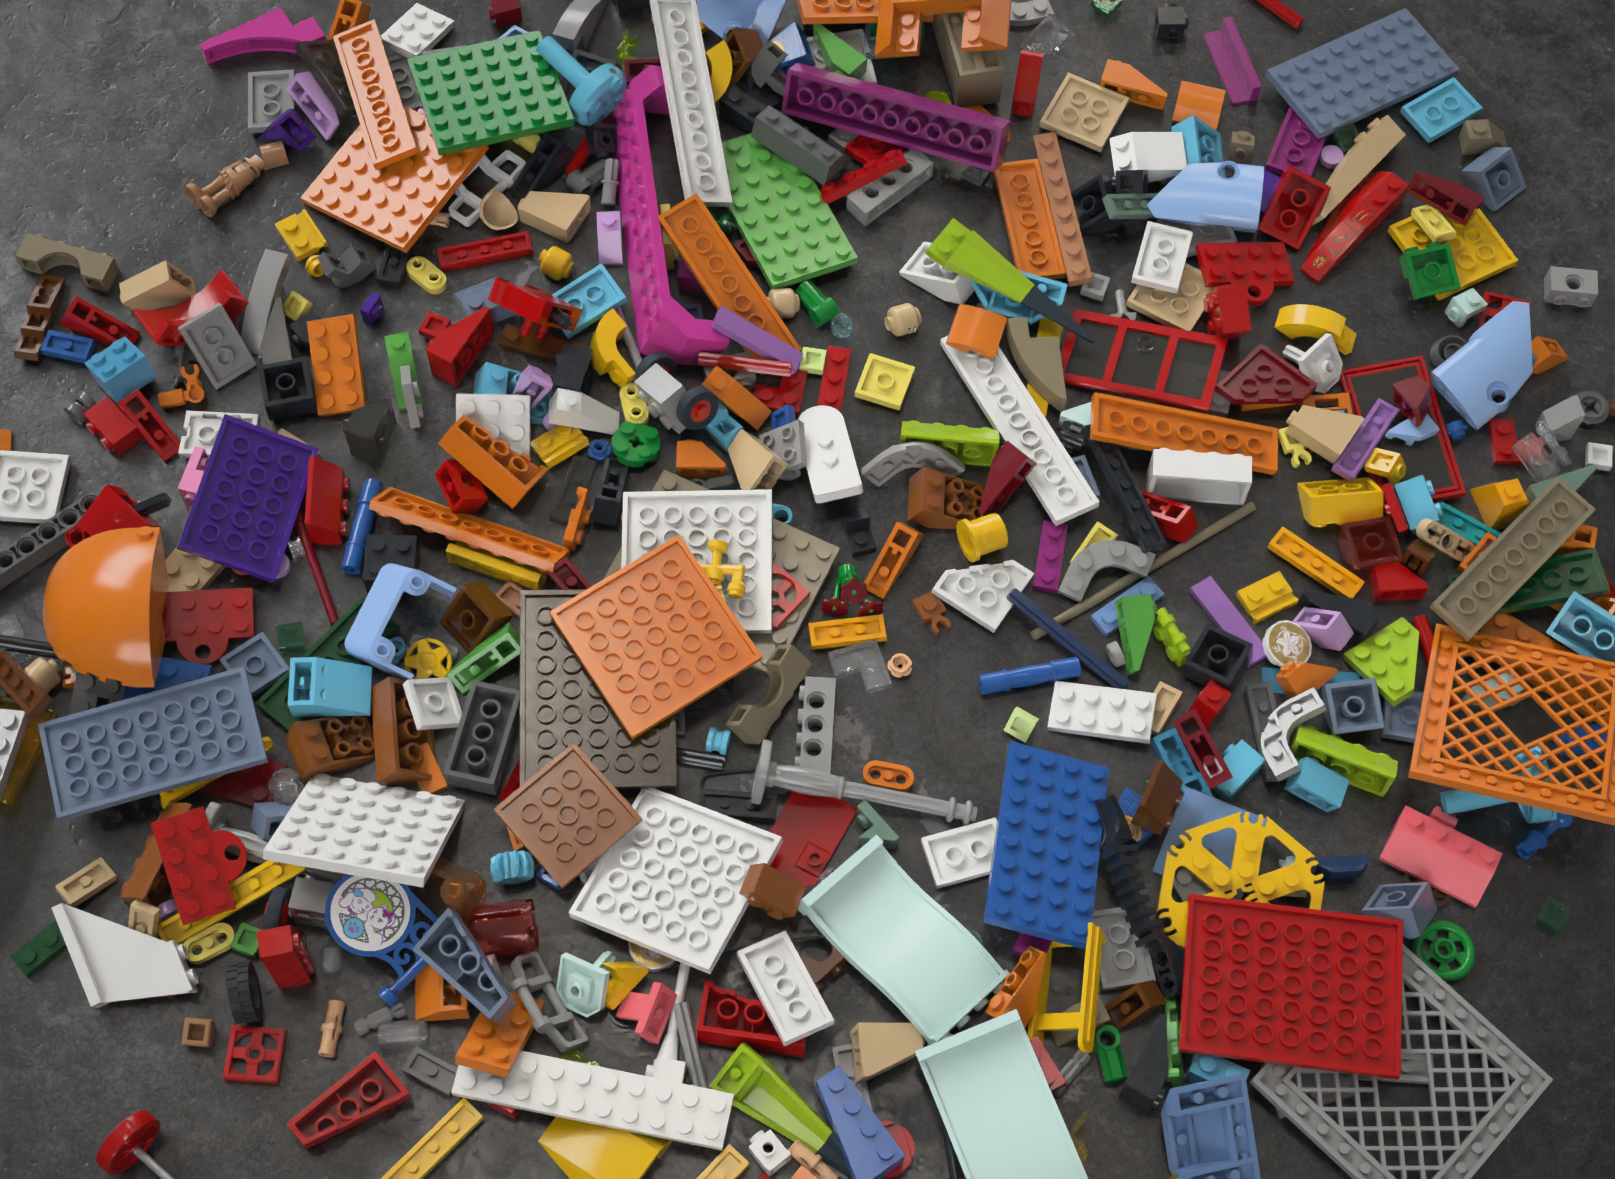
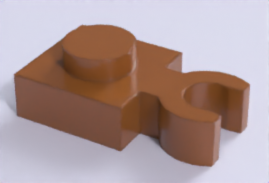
M929 592L913 599L912 605L923 624L931 622V632L934 636H939L938 625H943L947 631L950 630V621L943 617L946 614V609L940 598Z

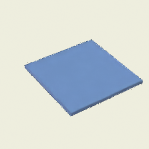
M1185 787L1186 797L1183 795L1180 805L1176 809L1175 817L1168 829L1152 872L1163 875L1167 851L1177 857V855L1170 851L1169 847L1171 845L1176 847L1183 843L1178 839L1181 834L1191 841L1188 835L1183 833L1184 831L1241 812L1240 822L1243 823L1242 817L1248 811ZM1249 812V821L1253 824L1257 823L1258 815ZM1264 818L1263 823H1262V825H1261V826H1263V827L1265 826V823H1266V819H1265V818ZM1225 828L1205 835L1202 838L1203 847L1206 850L1212 848L1218 860L1231 870L1236 839L1235 830ZM1238 889V895L1232 899L1241 900L1243 893Z

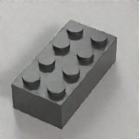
M475 680L472 681L443 772L447 785L497 796L520 721V690Z

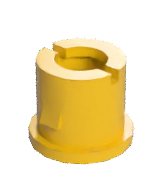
M996 513L971 521L963 519L958 521L956 525L960 548L970 562L978 561L981 555L1005 548L1008 545L1006 527L1001 517Z

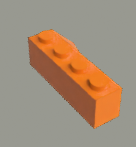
M463 415L450 427L438 444L513 509L548 471V468L542 464L538 467L531 463V457L524 453L519 455L509 449V443L490 437L491 432Z

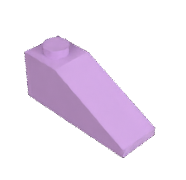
M316 70L298 73L294 76L286 90L326 140H330L340 125L330 89Z

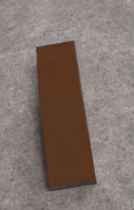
M41 276L26 305L28 313L20 327L21 337L13 350L15 358L39 361L42 354L41 346L48 330H52L66 283L65 278Z

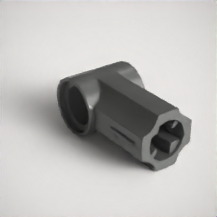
M599 159L583 171L579 169L573 171L567 177L566 185L575 194L592 196L596 187L602 184L601 180H604L606 159Z

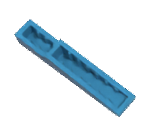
M1176 728L1157 735L1150 740V746L1158 760L1163 761L1183 781L1180 791L1184 792L1185 797V787L1213 797L1202 774L1197 772Z

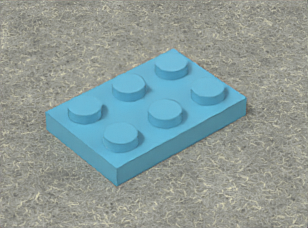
M1453 77L1402 106L1400 113L1430 143L1463 124L1465 120H1470L1480 114L1483 107Z
M602 263L552 294V296L582 309L574 332L561 329L568 339L601 319L611 309L615 310L627 302L626 296Z

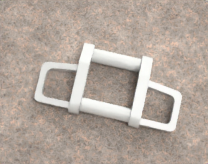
M510 150L504 151L492 163L483 155L468 176L479 166L486 175L498 182L493 189L503 192L514 184L524 169L526 162ZM507 160L518 165L511 175L498 168ZM461 183L454 192L458 197L450 205L449 213L455 220L469 227L480 217L479 210L482 199L465 189ZM463 202L475 209L468 217H464L457 212V209Z

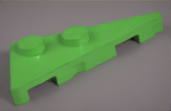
M1165 996L1167 1001L1165 1014L1167 1016L1168 1060L1166 1079L1171 1081L1173 1087L1176 1088L1185 1086L1182 1052H1178L1180 1029L1176 996Z

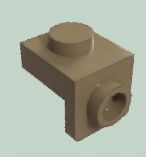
M1232 131L1227 161L1248 165L1254 148L1255 136L1246 131Z

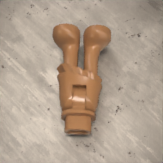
M255 154L249 159L247 157L243 158V162L239 160L223 168L222 171H219L220 175L204 188L200 189L196 184L188 183L184 186V189L193 204L198 209L201 208L206 216L212 217L229 197L234 200L236 195L239 196L241 191L259 177L260 171L267 166Z

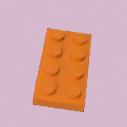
M349 314L307 321L318 416L325 417L367 410L356 315Z
M510 992L517 1003L499 1024L490 1020L480 1011L455 1056V1064L508 1078L534 1029L532 1024L534 1021L519 995ZM533 998L540 1011L543 1012L545 1001Z

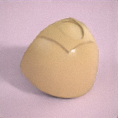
M491 189L483 197L480 203L479 215L489 228L494 230L507 229L517 223L519 220L518 212L502 192L497 189Z

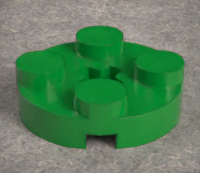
M624 422L613 434L612 452L618 457V461L626 466L642 467L644 463L650 460L652 463L660 452L658 431L654 427L644 424ZM636 442L641 444L638 445L637 448L632 447V443Z

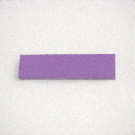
M721 306L718 309L711 325L712 328L767 360L791 362L793 365L792 374L797 371L803 355L802 352L725 307Z
M1378 398L1333 465L1331 471L1353 483L1371 453L1398 415L1400 409Z
M1211 576L1190 588V593L1217 628L1253 644V658L1248 668L1267 657L1264 653L1262 641Z

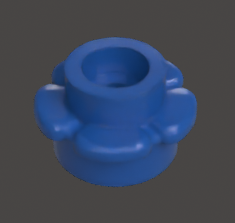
M1462 420L1454 421L1445 426L1448 437L1452 441L1465 437V432L1468 430V426L1464 425Z
M599 439L591 441L587 451L594 461L602 462L605 461L606 456L611 454L612 449L607 440Z

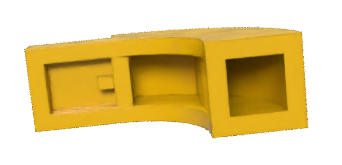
M725 40L705 52L706 60L710 66V82L714 104L726 91L732 75V58Z
M1304 304L1280 308L1274 327L1291 340L1301 336L1320 339L1326 333L1332 334L1337 350L1344 355L1352 352L1357 333L1344 325L1346 318L1323 307Z
M611 309L600 320L592 336L590 349H593L594 365L598 374L601 376L608 372L612 381L622 388V386L631 383L635 372L620 355L616 347V341L622 338L627 325L616 311Z

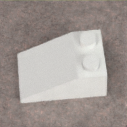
M1130 132L1110 138L1114 173L1117 170H1148V183L1177 176L1188 166L1182 132ZM1132 177L1128 179L1129 186L1134 185V179Z
M924 241L900 270V276L944 301L963 305L974 291L970 279L943 268L927 256L925 252L932 243Z

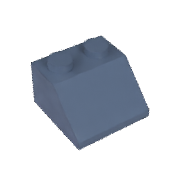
M1491 147L1461 170L1467 188L1485 197L1482 203L1492 211H1497L1526 188L1514 152L1510 147Z
M496 277L454 293V297L465 318L484 307L490 308L492 324L516 315L515 312L487 300Z
M1375 678L1324 684L1319 690L1320 698L1327 710L1323 712V715L1333 735L1385 728Z
M1429 882L1381 884L1362 909V914L1365 916L1403 920V937L1414 939L1421 936L1438 909Z

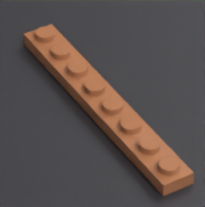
M1056 132L1034 135V147L1039 160L1069 287L1092 283V275Z

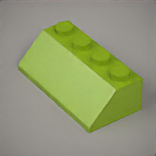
M915 420L902 421L900 444L909 442L935 444L948 451L964 464L991 467L992 460L996 456L999 447V430H993L989 427L971 428L965 425L949 426L942 423L927 424Z
M1300 724L1290 745V750L1297 761L1304 757L1315 758L1326 768L1340 772L1341 776L1350 780V785L1384 797L1397 775L1398 761L1393 760L1389 755L1384 753L1377 754L1367 750L1363 745L1348 743L1337 735L1324 734L1310 725L1303 726Z

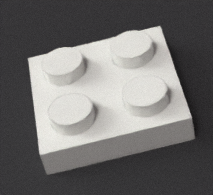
M449 677L409 679L403 683L417 730L458 727L462 711L453 683Z

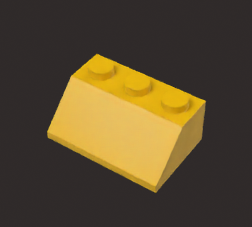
M1369 477L1355 478L1353 483L1347 479L1298 483L1304 519L1313 527L1321 528L1332 523L1344 526L1356 521L1368 524L1374 523L1375 520L1383 519L1384 492Z

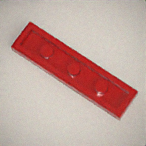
M529 231L437 248L441 271L446 272L533 255V248Z

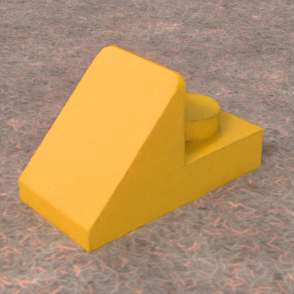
M633 961L602 962V966L610 972L612 977L608 981L605 1007L614 1010L649 972L648 968Z

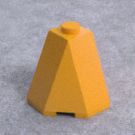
M1518 478L1491 483L1470 490L1485 525L1495 530L1507 528L1530 505Z

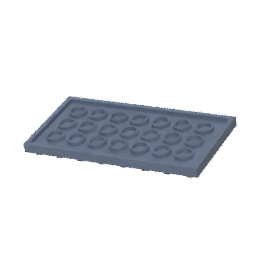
M1404 8L1267 70L1265 77L1317 139H1320L1456 76L1460 69L1407 8Z
M244 666L38 724L56 816L59 821L268 762Z

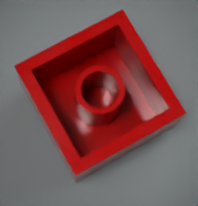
M1245 283L1217 286L1206 295V298H1204V309L1209 314V321L1207 322L1209 335L1237 339L1252 330Z

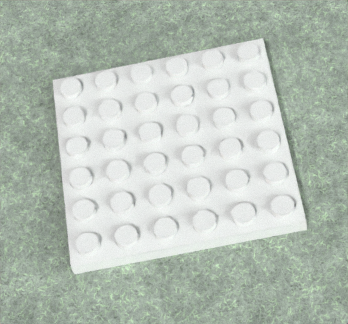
M772 489L623 492L621 569L677 535L681 536L699 564L711 565L712 552L708 549L709 541H725L729 545L728 551L722 554L721 566H746L743 582L746 590L742 599H734L728 596V584L732 581L733 575H724V582L721 585L726 604L747 634L772 633Z
M317 774L315 777L310 778L264 848L263 860L424 887L464 810L465 800L457 799L450 795L439 796L427 791L416 792L406 790L403 787H387L375 782L364 783L351 778L341 779L330 777L327 774Z
M655 788L641 789L632 807L643 818V821L602 855L568 913L570 918L711 974L749 905L747 898L740 895L739 892L750 865L766 863L770 866L783 843V839L776 834Z

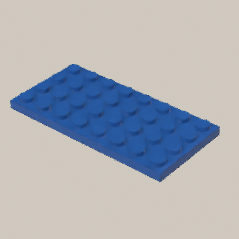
M1010 741L1007 747L983 923L1086 949L1088 923L1092 922L1103 826L1095 804L1100 803L1106 798L1109 767Z

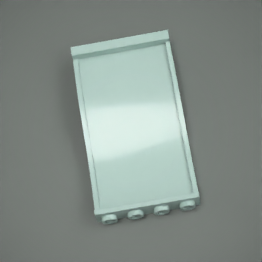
M877 834L802 898L798 906V910L804 916L807 915L819 931L843 957L900 1009L928 1042L927 1046L952 1036L950 1031L955 1026L960 1030L971 1019L968 1014L974 1009L979 1012L989 1002L987 997L992 992L996 995L1004 984V980L1010 974L1007 969L1004 971L989 952L960 922L935 902L906 874L884 848L883 841Z
M1017 1009L915 1051L966 1179H1088Z

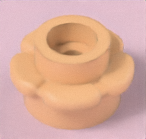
M899 653L895 654L888 661L887 667L894 677L900 678L911 673L912 661L907 655Z

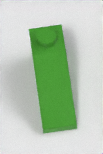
M813 24V39L828 70L860 79L866 73L867 58L822 25Z
M403 332L384 336L399 411L407 410L401 383L400 366L410 365L413 382L417 381L419 390L416 402L417 404L421 403L423 407L409 333Z
M1151 594L1125 596L1115 601L1127 675H1132L1140 670L1156 615V604L1152 601Z
M508 622L481 642L447 673V676L463 694L470 689L473 680L482 681L520 654V635Z

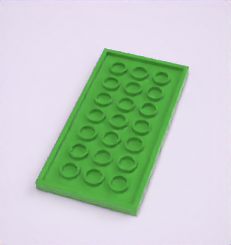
M752 133L722 142L732 197V204L726 208L771 289L784 288L857 264L858 257L828 204L823 203L820 196L821 192L811 176L752 138Z

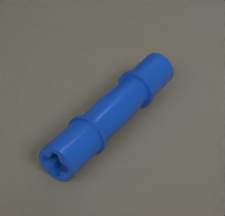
M369 478L364 480L360 499L357 501L358 510L353 521L350 539L345 545L346 550L341 565V570L348 574L357 575L361 572L365 557L367 535L371 534L376 512L369 509L370 500L382 493L384 486L381 481Z
M1077 656L1055 661L1049 660V663L1029 665L1008 671L1002 669V671L978 675V684L982 695L1010 691V688L1032 686L1048 681L1054 683L1058 680L1081 676V666Z

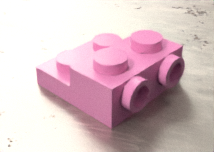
M197 446L193 449L178 486L180 495L189 512L209 459L205 449Z

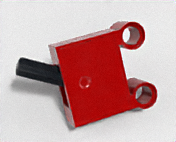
M499 277L495 278L487 299L525 317L521 330V335L523 336L531 334L535 323L540 324L536 338L540 340L544 338L549 326L574 332L582 309L541 289L524 284L523 287L517 286Z
M106 484L76 526L71 527L67 531L66 543L72 548L93 535L122 528L148 526L160 527L162 529L150 514L170 506L171 498L167 493L163 492L137 503L121 487Z

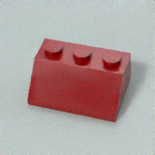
M309 456L305 525L313 545H343V536H347L348 530L347 521H344V514L349 512V502L345 498L346 492L350 491V478L345 476L342 467L317 457Z

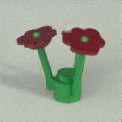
M853 564L840 566L838 568V578L834 580V597L822 601L821 611L833 617L847 615L848 604L846 602L850 601L852 605H856L859 601H864V604L858 608L857 617L882 614L884 611L883 602L869 600L866 591L867 584L862 583V578L858 577L857 567Z

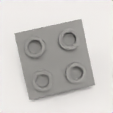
M796 420L759 435V440L788 463L779 479L793 480L801 475L800 469L807 466L804 423Z

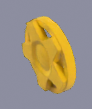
M425 638L415 642L408 649L404 663L405 669L409 673L413 674L411 668L417 669V675H414L412 679H427L432 675L444 678L448 677L447 673L452 669L453 659L449 648L444 643L436 639ZM429 643H435L440 647L432 649ZM418 647V653L412 655L413 651ZM446 657H447V668H445V667L443 666V664H442V661H443Z

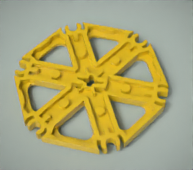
M1241 812L1184 831L1183 833L1188 835L1191 841L1181 834L1178 839L1183 842V848L1177 849L1174 845L1169 847L1170 851L1177 855V857L1171 855L1169 851L1166 852L1157 911L1168 909V912L1161 913L1158 919L1168 918L1171 924L1163 929V933L1171 932L1174 929L1176 933L1168 937L1177 945L1185 947L1187 901L1178 903L1171 896L1175 870L1178 867H1185L1213 891L1204 896L1232 899L1237 894L1236 890L1240 889L1241 893L1253 891V894L1248 895L1244 901H1251L1257 898V901L1254 902L1270 904L1268 901L1300 890H1306L1311 896L1309 909L1321 910L1325 881L1321 884H1314V881H1318L1324 876L1323 874L1315 876L1310 871L1312 866L1319 864L1318 861L1314 860L1308 864L1305 862L1307 859L1314 858L1315 856L1268 816L1265 818V826H1261L1264 820L1261 814L1258 815L1257 823L1255 824L1249 821V812L1244 813L1242 817L1243 823H1241ZM1225 828L1235 830L1236 839L1231 870L1203 847L1202 838L1205 835ZM1267 836H1273L1294 853L1295 861L1289 866L1258 876L1264 839Z

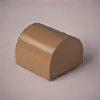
M282 140L259 146L267 170L289 164Z
M185 1017L181 1045L211 1047L215 1037V1021L212 1019Z

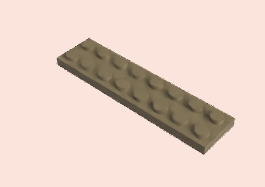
M1557 477L1431 604L1430 608L1468 642L1596 509L1560 477Z

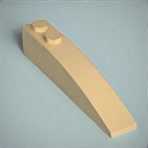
M1386 115L1381 120L1378 117L1375 118L1367 126L1369 130L1366 133L1363 131L1353 140L1356 144L1339 162L1326 183L1331 189L1312 226L1323 220L1406 135L1389 115Z

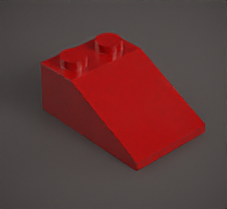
M1291 166L1286 167L1273 190L1257 229L1299 250L1331 187Z
M484 307L440 331L434 339L428 342L426 352L433 376L455 387L459 384L494 335L490 308Z

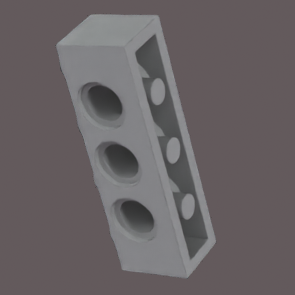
M913 149L904 151L903 155L908 164L849 193L846 209L861 224L867 226L930 179L933 175L934 163L920 151Z
M805 676V685H800L799 700L804 701V708L798 709L797 724H802V732H797L796 748H801L800 756H795V766L831 773L836 678ZM817 702L822 704L823 706L821 708L815 709L810 705L812 703ZM818 726L821 728V731L812 732L809 728ZM810 750H817L820 752V754L817 756H810L807 752Z

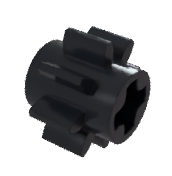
M1074 423L1069 428L1064 426L1058 437L1070 455L1074 450L1080 452L1086 439L1085 435L1081 432L1083 427Z

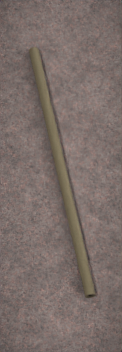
M1249 502L1193 535L1185 543H1180L1154 558L1148 573L1255 511L1254 503ZM1129 573L1053 619L1062 625L1142 577ZM1041 627L1030 632L1034 640L1047 634Z

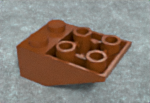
M924 466L909 478L907 521L927 528L956 529V525L960 520L967 519L971 521L983 517L979 513L985 486Z
M333 716L294 722L285 737L296 770L301 775V782L309 781L310 778L315 777L317 774L332 776L375 760L374 734L367 716Z

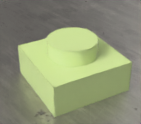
M803 347L799 370L823 375L827 350Z
M1016 707L1004 731L1026 743L1039 719Z

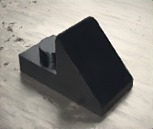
M861 507L840 512L839 517L852 557L876 552V544L870 529V516L865 509Z

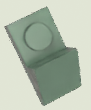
M864 800L857 805L856 819L864 829L868 828L858 838L857 846L863 847L877 834L883 841L885 849H895L898 847V835L870 804Z

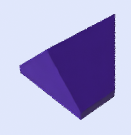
M289 108L274 120L259 138L271 142L282 140L283 145L301 151L317 137L294 109Z

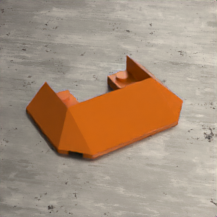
M880 0L875 58L919 56L923 15L964 12L961 43L963 52L1008 49L1012 0Z

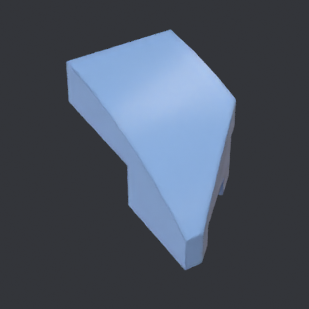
M1427 414L1421 426L1415 427L1407 419L1388 430L1385 436L1389 439L1397 437L1404 440L1406 445L1412 446L1414 441L1419 442L1436 435L1439 427Z

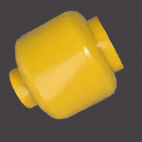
M557 246L550 247L548 251L544 249L538 259V262L541 263L540 271L557 281L562 278L567 279L575 264L572 262V255Z

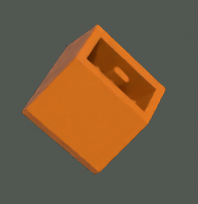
M428 964L415 977V1021L469 1019L470 1001Z

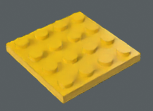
M1480 209L1466 226L1440 212L1456 231L1454 239L1440 242V245L1446 243L1450 245L1461 288L1435 295L1438 301L1516 266L1518 259ZM1412 216L1389 226V234L1403 253L1405 249L1418 246V249L1421 250L1425 249L1427 244L1433 243Z

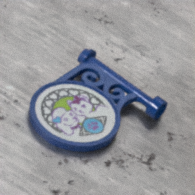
M345 874L335 883L326 901L325 919L328 930L333 939L345 950L360 956H373L383 959L396 970L399 975L398 980L390 988L384 985L377 992L393 1008L400 1001L397 995L428 965L416 952H414L416 962L406 972H404L400 965L407 964L410 961L409 953H404L405 958L401 959L399 951L402 948L412 950L420 941L416 936L419 928L423 927L426 930L422 933V936L431 928L424 921L414 924L415 905L433 924L439 918L411 892L406 884ZM410 933L413 943L403 942ZM394 950L393 957L386 954Z

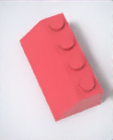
M1405 805L1393 826L1378 860L1422 882H1429L1430 886L1476 908L1495 873L1503 853Z

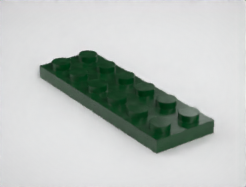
M1596 548L1550 556L1494 615L1565 603L1574 591L1585 598L1609 595L1610 588ZM1462 573L1447 575L1446 582L1448 587Z
M361 596L302 657H318L365 665V662L349 655L344 646L345 639L365 598ZM390 618L381 636L390 640L400 630L399 625ZM290 669L256 702L259 709L287 732H289L294 722L312 720L314 718L292 717L288 707Z

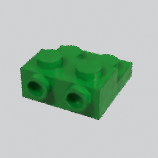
M1440 241L1427 244L1426 248L1421 250L1418 249V246L1405 249V254L1399 256L1404 279L1409 280L1414 300L1461 288L1449 243L1440 245Z

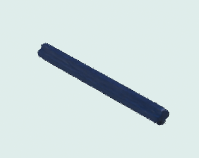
M1017 588L1009 592L1006 598L1010 603L1074 656H1077L1080 661L1109 685L1118 689H1125L1128 686L1129 681Z

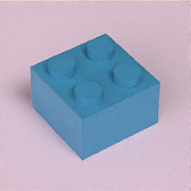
M126 337L114 341L111 346L93 355L90 360L84 363L97 385L117 404L135 390L142 388L158 377L146 356Z

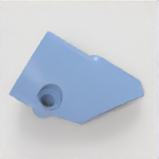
M696 0L699 21L718 34L723 40L726 41L729 30L734 29V27L758 30L763 46L769 41L787 0Z
M1233 161L1192 163L1171 180L1147 206L1154 218L1165 219L1167 222L1197 226H1208L1209 224L1233 227V231L1255 233L1260 215L1264 167L1237 164ZM1224 168H1231L1234 176L1225 178L1221 171Z
M1512 301L1473 333L1467 344L1431 372V382L1434 387L1475 430L1481 428L1496 414L1506 411L1511 399L1533 373L1529 303ZM1500 395L1505 400L1501 403H1496L1492 398Z

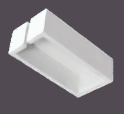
M1153 449L1147 469L1146 491L1171 500L1244 505L1252 484V457L1244 456L1243 454L1226 455L1218 452L1200 453L1193 450Z

